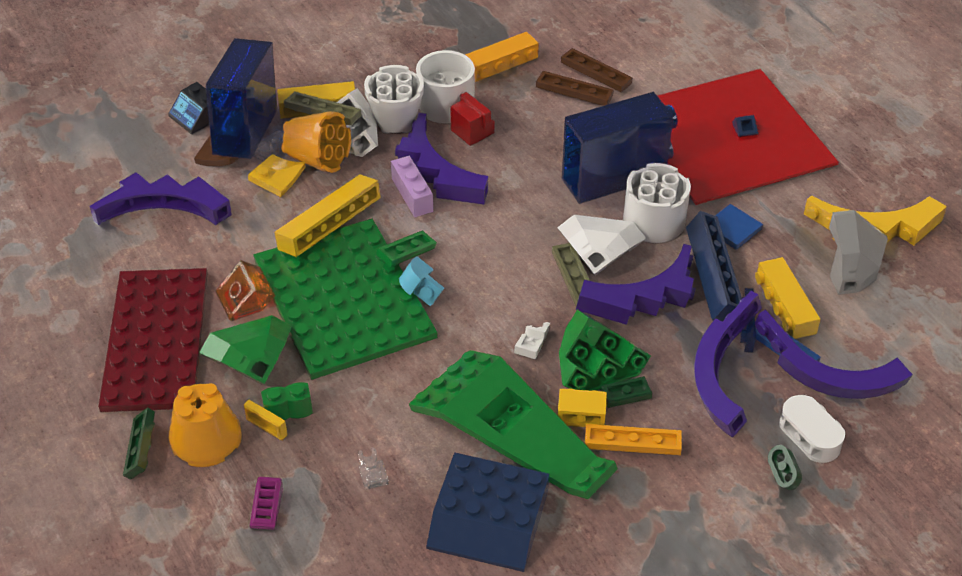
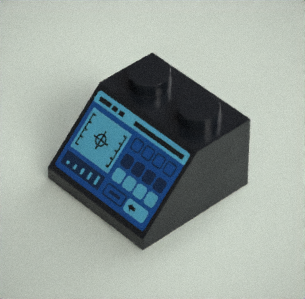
M198 82L180 91L168 113L171 119L191 135L223 118L220 99Z

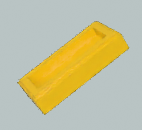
M250 399L244 404L246 420L279 440L283 441L288 435L285 420Z

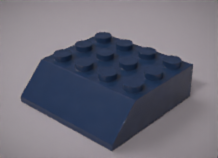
M454 452L433 510L426 549L524 572L548 494L549 474Z

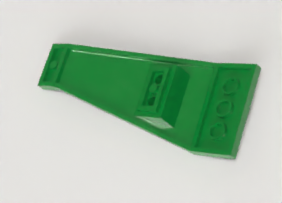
M471 350L465 352L455 364L449 366L447 371L439 378L434 379L431 385L418 393L409 403L413 412L445 420L526 469L548 473L550 483L574 496L589 499L618 469L615 461L597 457L501 356Z

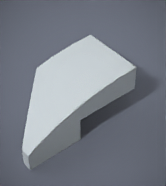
M545 322L542 327L537 328L532 327V325L526 326L525 334H522L516 343L514 353L536 359L548 334L550 323Z

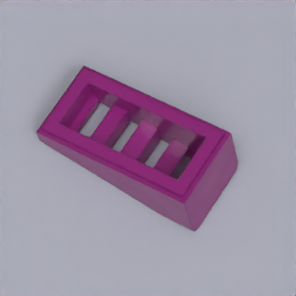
M257 478L250 528L275 530L283 493L281 478ZM262 497H270L273 499H263ZM260 507H272V509H264ZM258 515H259V516H271V518H270V519L258 518Z

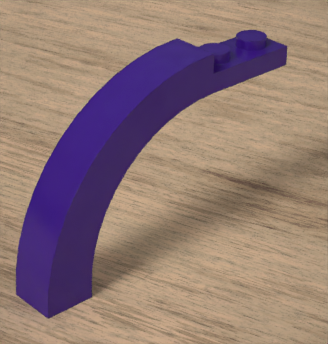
M750 291L746 297L740 300L738 306L731 313L727 314L723 322L716 318L704 333L695 357V381L704 407L715 424L732 438L744 426L747 418L743 408L731 401L721 390L719 385V367L728 346L762 309L759 295L753 291Z
M766 309L759 313L755 325L758 332L763 336L765 335L770 341L772 348L777 353H780L777 363L794 379L818 392L849 399L878 397L906 385L913 375L898 357L885 365L869 370L850 371L830 367L802 351Z

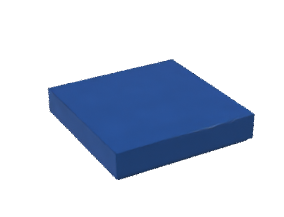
M729 204L715 215L718 218L725 243L735 250L740 248L763 228L761 222L732 204Z

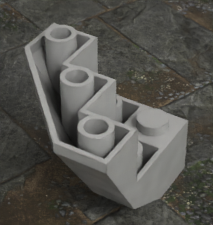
M855 210L833 212L829 229L837 244V250L830 278L838 295L857 293L876 281L888 238Z

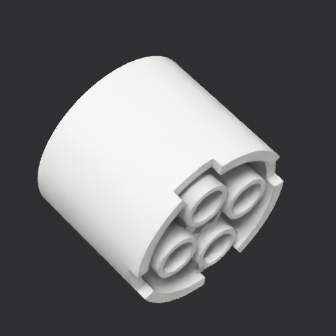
M448 50L432 52L420 59L416 66V74H420L423 78L424 93L419 109L422 113L427 114V119L430 121L451 123L450 106L460 101V95L467 92L475 98L474 64L466 55Z
M650 163L645 168L637 171L633 170L627 179L623 221L634 222L646 237L644 240L646 242L663 243L677 238L685 228L691 188L689 179L678 172V168L661 163Z

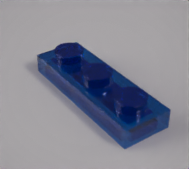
M745 288L742 298L746 297L750 291L754 292V289ZM755 316L740 332V343H744V352L753 353L756 341Z

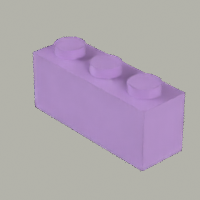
M406 156L392 160V180L413 216L417 217L433 212V193L411 157Z

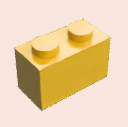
M560 389L558 417L567 426L605 425L607 392Z

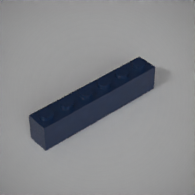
M699 211L686 226L712 321L716 318L723 322L727 314L731 313L738 306L742 296L717 216Z

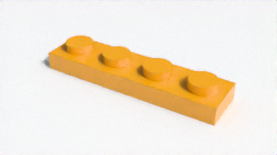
M586 424L585 445L589 449L681 455L682 436L681 430Z

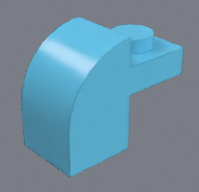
M416 256L400 276L399 282L409 295L414 293L431 306L444 290V287L430 277L434 269Z

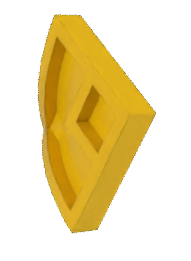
M272 154L248 174V181L282 197L299 178L305 169V163L286 160Z

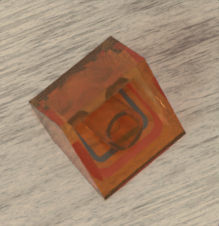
M242 260L238 262L215 290L231 321L263 311L275 297L262 269L259 266Z

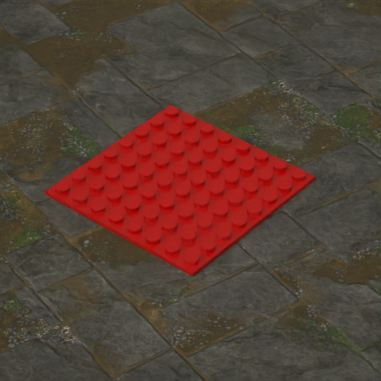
M761 69L625 104V108L629 113L637 109H643L646 112L644 120L638 126L667 165L678 168V172L689 179L691 185L689 197L695 205L833 167L839 163ZM754 115L758 134L739 137L732 121L735 117Z

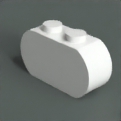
M796 395L786 400L779 422L783 432L810 460L818 463H827L835 460L841 452L845 438V430L842 425L813 397Z

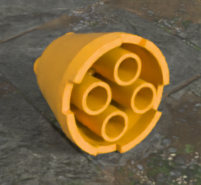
M329 111L285 121L283 124L282 152L323 172L334 173L341 169L340 164L344 157L348 158L351 147V130L346 127L345 116L339 112Z
M195 384L181 387L174 400L169 430V442L173 454L194 467H210L224 462V458L231 454L235 448L238 449L241 443L242 431L237 416L215 384Z

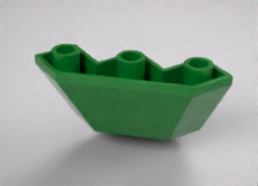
M577 309L565 329L559 350L562 385L575 390L592 391L601 389V385L624 381L640 375L651 355Z
M271 315L211 332L199 353L263 385L285 346L292 326Z

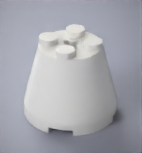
M389 65L380 67L378 72L371 76L368 75L364 83L365 95L373 115L383 133H408L412 130L413 120H416L424 93L423 78L420 74L410 71L407 66Z

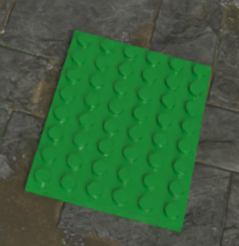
M373 218L334 230L297 257L279 251L277 247L253 254L255 264L282 320L292 326L289 335L311 380L438 338L437 331L418 297L414 293L409 295L402 288L399 278L403 271L399 264L389 267L376 255L378 248L387 245Z

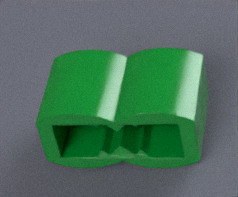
M298 382L290 384L285 388L270 387L261 391L264 408L283 420L289 418L299 419L313 414L308 383Z

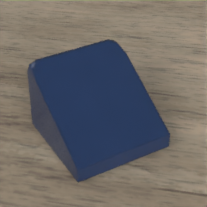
M754 115L735 117L732 121L739 137L758 134Z

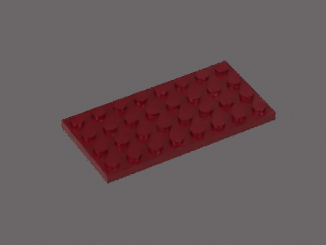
M207 268L120 271L98 405L100 412L143 411L147 407L151 410L173 409L174 400L181 387L197 384L208 277Z

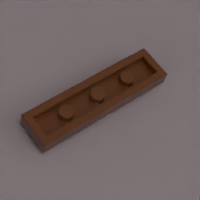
M573 48L561 56L562 64L619 92H623L632 84L633 77Z
M542 71L536 81V88L606 107L614 94V89L547 71Z

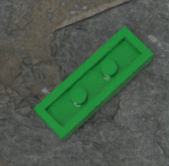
M422 230L378 248L376 255L389 267H393L435 249L437 242Z

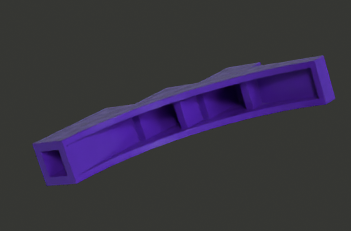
M419 113L417 120H413L412 133H409L408 137H402L400 145H396L395 156H398V159L406 156L411 157L425 182L433 183V189L436 190V198L484 205L488 194V176L466 171L442 158L431 146L426 136L427 114Z
M135 172L119 182L120 188L90 205L93 221L98 225L125 213L157 208L190 212L209 220L214 225L232 215L230 201L199 176L182 186L168 174L150 184Z
M683 244L678 258L668 269L655 277L641 282L604 284L584 280L575 310L578 309L581 312L627 325L629 317H634L636 311L656 316L659 308H664L665 302L685 308L688 300H693L696 289L692 287L694 278L689 277L690 270H687V267L690 268L694 255L690 254L692 246Z

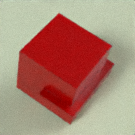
M469 93L461 94L460 101L450 106L451 131L468 145L472 146L495 133V121L491 120V111Z

